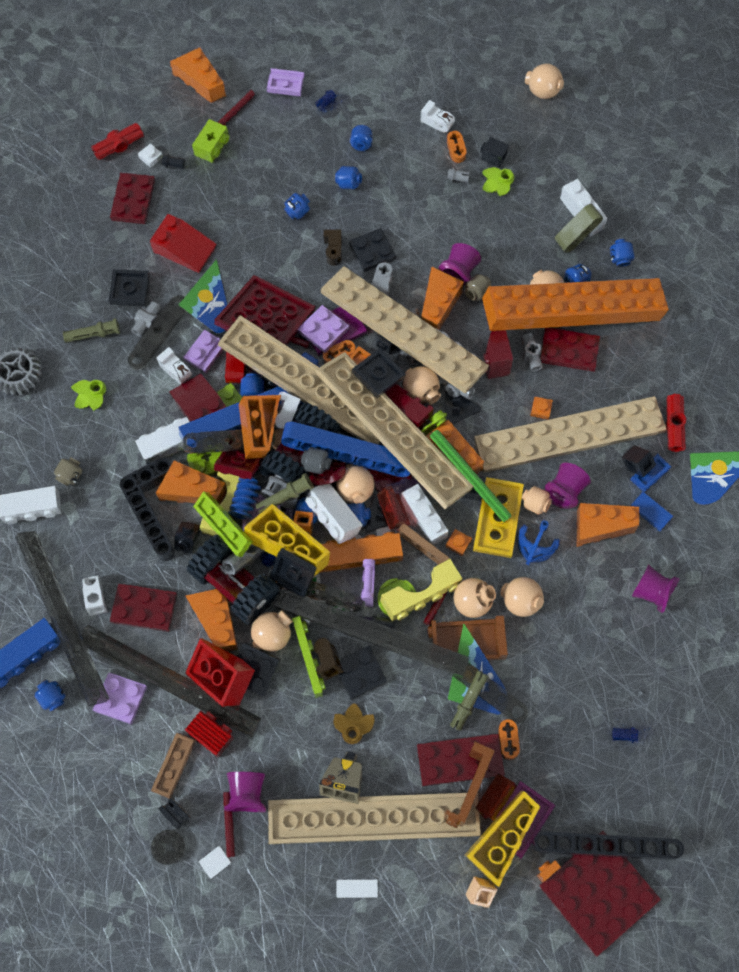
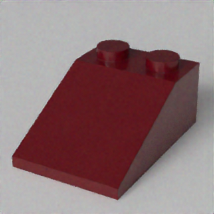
M506 330L491 331L486 353L483 354L484 362L489 365L488 370L485 372L488 379L510 375L513 356Z
M201 373L169 391L189 422L226 408L217 392Z

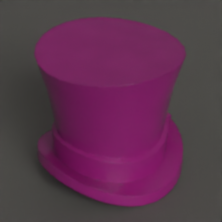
M464 243L453 244L448 260L443 261L438 270L463 281V285L471 281L470 273L480 264L481 255L470 245Z
M562 463L556 478L545 485V491L550 493L553 505L564 509L574 508L579 503L578 495L590 485L591 480L581 467L572 463Z
M648 564L632 597L657 605V610L663 613L680 578H666Z
M228 772L227 779L231 799L229 804L224 807V811L265 813L266 807L261 803L260 795L266 774L258 772Z

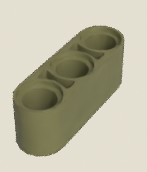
M593 204L586 205L555 236L556 242L565 253L572 251L602 222V215Z

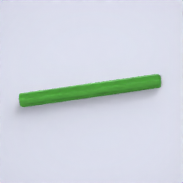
M439 430L433 431L430 438L473 485V488L502 522L510 519L511 514L442 433Z

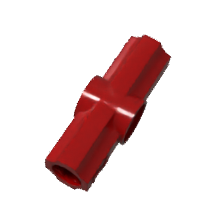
M134 123L121 131L112 130L108 133L106 139L96 143L91 148L96 158L101 160L114 152H124L129 144L144 137V134L138 123Z
M672 394L666 398L668 450L680 452L686 449L685 423L687 419L684 415V396ZM672 421H677L680 425H676Z

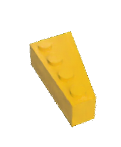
M273 504L244 527V532L253 541L252 544L276 557L281 548L317 567L314 577L328 565L330 551Z
M520 791L465 853V856L498 887H500L513 857L540 808L524 791Z

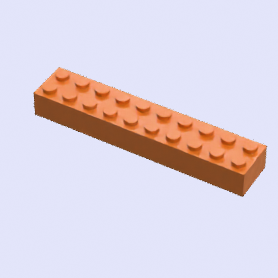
M660 278L490 286L482 297L490 331L660 321L669 310Z

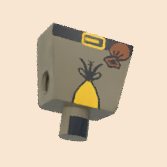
M346 752L344 759H332L319 783L321 796L359 804L362 764L356 762L357 754Z

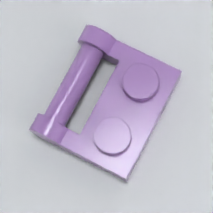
M364 559L363 567H365V570H363L362 579L364 589H362L361 601H365V607H373L375 560Z

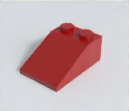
M170 214L166 215L150 240L154 253L197 273H200L217 246L216 243L188 223Z
M199 639L185 674L222 707L240 705L255 670L241 658L205 639Z

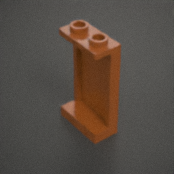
M504 615L486 620L436 623V620H432L431 626H428V638H432L433 645L429 646L430 658H434V664L456 662L463 624H465L487 660H503L507 658Z
M477 742L474 743L469 756L479 760L480 763L459 814L448 810L444 814L443 819L447 820L446 824L454 828H458V826L463 827L495 750Z

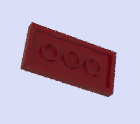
M492 734L417 744L422 787L472 781L480 763L479 760L469 756L475 742L495 750L483 779L505 776L499 735Z

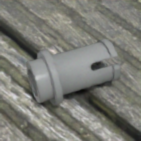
M453 167L449 169L447 179H450L451 182L455 180L468 183L470 172L455 170Z

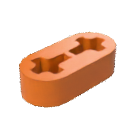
M451 131L447 135L450 157L452 161L461 163L466 159L467 153L463 136L458 131Z
M345 340L332 346L326 353L323 352L324 363L326 364L331 361L328 355L336 358L345 352L350 357L356 349L355 344L350 340ZM344 347L350 349V352H348L347 350L344 351Z
M506 719L498 727L501 754L505 759L513 760L520 752L518 728L514 721ZM506 724L513 728L510 732V738H507V732L502 730ZM509 741H511V747L516 750L512 755H509V752L504 750L508 747Z

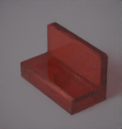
M392 486L385 487L377 494L389 529L400 528L403 523L409 526L410 521L399 492L394 490Z
M498 773L475 809L483 818L495 821L517 785Z

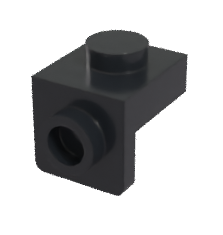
M182 521L174 535V549L192 554L194 542L200 532V525Z

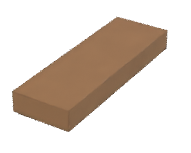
M403 523L400 526V536L439 565L450 559Z
M176 732L153 784L152 792L166 798L172 797L196 740Z

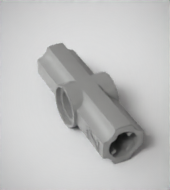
M251 544L242 557L232 553L222 562L224 571L229 575H235L245 566L252 565L255 559L265 551Z

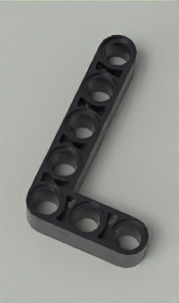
M159 458L124 476L119 484L155 553L162 561L171 560L174 556V549L148 503L144 492L162 483L172 465L167 458ZM162 467H168L166 471H160ZM145 476H151L149 480H143ZM128 485H134L132 489H126ZM137 500H143L140 505H134ZM145 516H151V518L148 521H143V518ZM153 532H160L157 537H151ZM163 547L169 548L166 553H160V550Z

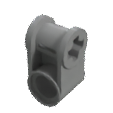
M383 262L377 266L371 285L389 297L392 267L389 263Z
M270 476L265 489L261 490L260 494L267 499L286 488L287 483L277 477ZM298 498L287 500L279 505L292 509L296 506Z

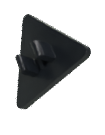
M445 391L446 420H449L452 424L481 411L479 405L459 395L453 398Z
M374 492L370 505L371 519L368 520L365 530L370 532L404 521L406 516L381 495Z

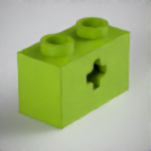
M209 119L192 144L194 155L213 163L215 158L219 157L224 144L226 145L229 141L227 126Z

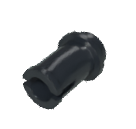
M170 154L163 155L162 165L165 168L169 166L184 169L185 159L172 157Z

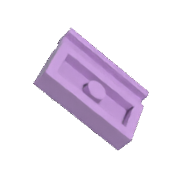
M271 68L267 93L301 96L303 79L305 77L304 72Z
M204 330L183 357L184 361L207 373L224 350L218 346L220 339Z

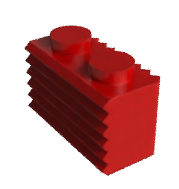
M199 711L185 728V731L219 758L234 739L231 735L232 730L225 724H222V726L218 725L215 722L217 718L207 711L204 714L202 711Z

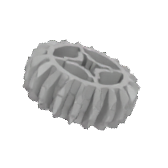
M11 347L10 352L4 350V355H0V390L15 396L17 392L19 395H22L24 390L29 393L30 387L35 388L34 383H40L38 377L42 376L40 371L42 366L38 357L26 348L22 350V348L18 347L15 351ZM27 363L30 364L29 372L25 370ZM4 371H7L6 380L3 378Z

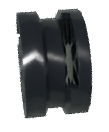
M170 796L168 803L161 805L158 809L179 830L182 827V823L189 820L190 816Z

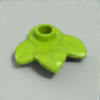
M491 167L482 171L483 175L488 179L483 185V191L488 193L497 191L499 196L506 195L510 191V185L514 182V174L511 170H500L496 167Z
M81 380L71 387L74 392L79 394L74 404L76 408L84 409L90 406L95 411L103 404V395L106 392L104 382L100 380H93L91 382Z
M440 410L429 419L432 423L427 425L421 432L426 436L446 422V412L443 413Z

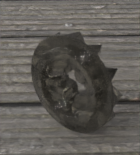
M164 830L154 837L151 843V853L157 862L170 865L178 862L183 856L185 844L183 837L178 832ZM172 841L171 846L176 851H168L167 854H165V848L160 844H169V842Z

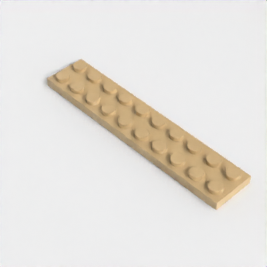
M345 266L321 288V294L465 394L488 370V364Z
M241 315L218 342L219 347L291 395L300 398V401L303 403H309L313 407L315 405L318 409L324 410L326 414L331 415V418L337 421L336 423L342 429L357 439L378 445L381 442L316 374L318 366Z
M345 352L317 369L316 374L444 509H447L471 491L473 485L385 393L376 398L352 373V368L357 364Z
M654 396L474 436L478 455L484 461L483 472L486 473L665 433L667 429Z
M478 792L463 827L458 826V828L446 824L447 820L443 819L446 810L459 814L467 793L360 797L359 804L334 798L268 800L269 844L479 837L481 835Z

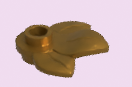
M353 703L346 710L345 715L335 714L333 722L335 728L342 733L346 743L357 744L362 739V735L372 730L374 715L363 716L360 708ZM350 731L356 732V736L354 738L349 737L348 734Z

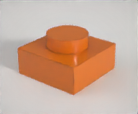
M358 346L350 355V358L358 365L371 354Z
M534 397L530 416L549 420L553 400Z
M455 529L445 547L463 556L472 538Z
M556 860L552 863L546 861L538 868L541 872L537 877L541 882H544L561 867Z

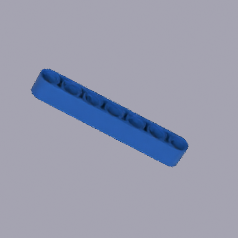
M291 421L284 425L281 443L286 447L301 451L315 447L326 450L329 458L398 477H408L410 475V472L385 446Z

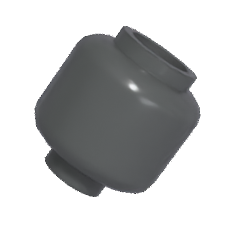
M310 447L304 451L301 465H304V469L308 472L323 474L325 469L329 470L331 458H329L326 450Z

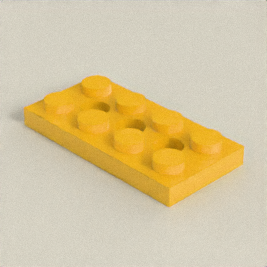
M486 477L485 485L496 497L501 495L506 497L507 502L503 506L509 511L511 517L506 522L494 520L493 515L496 513L482 498L473 551L512 558L524 484ZM497 531L500 533L501 538L494 540L491 538L490 533Z

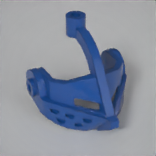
M546 520L541 522L540 531L534 544L525 537L528 529L527 525L524 524L519 530L518 549L526 559V565H529L530 562L546 561L559 547L560 539L558 538L554 539L551 547L538 546L543 532L549 526Z

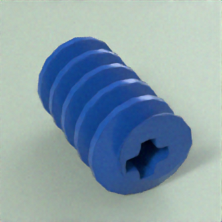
M239 477L238 481L240 483L236 485L237 490L234 492L235 497L232 498L233 504L230 505L231 511L228 514L239 519H252L253 516L248 512L255 511L250 505L257 504V501L252 498L259 497V494L255 491H260L261 487L257 485L258 481L254 478L242 479Z

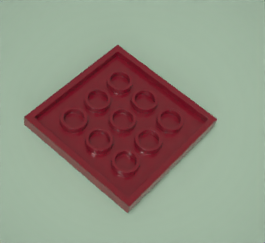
M253 275L214 319V324L228 331L241 315L287 346L297 334L299 327L315 312L316 306Z
M601 831L598 835H607V834H606L604 831ZM604 840V850L607 852L612 851L613 846L610 841ZM588 842L583 849L590 851L591 843ZM573 855L561 868L539 885L540 889L595 957H598L661 900L627 858Z

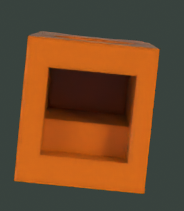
M295 511L294 522L312 536L313 512ZM306 517L309 519V522H301L299 518Z

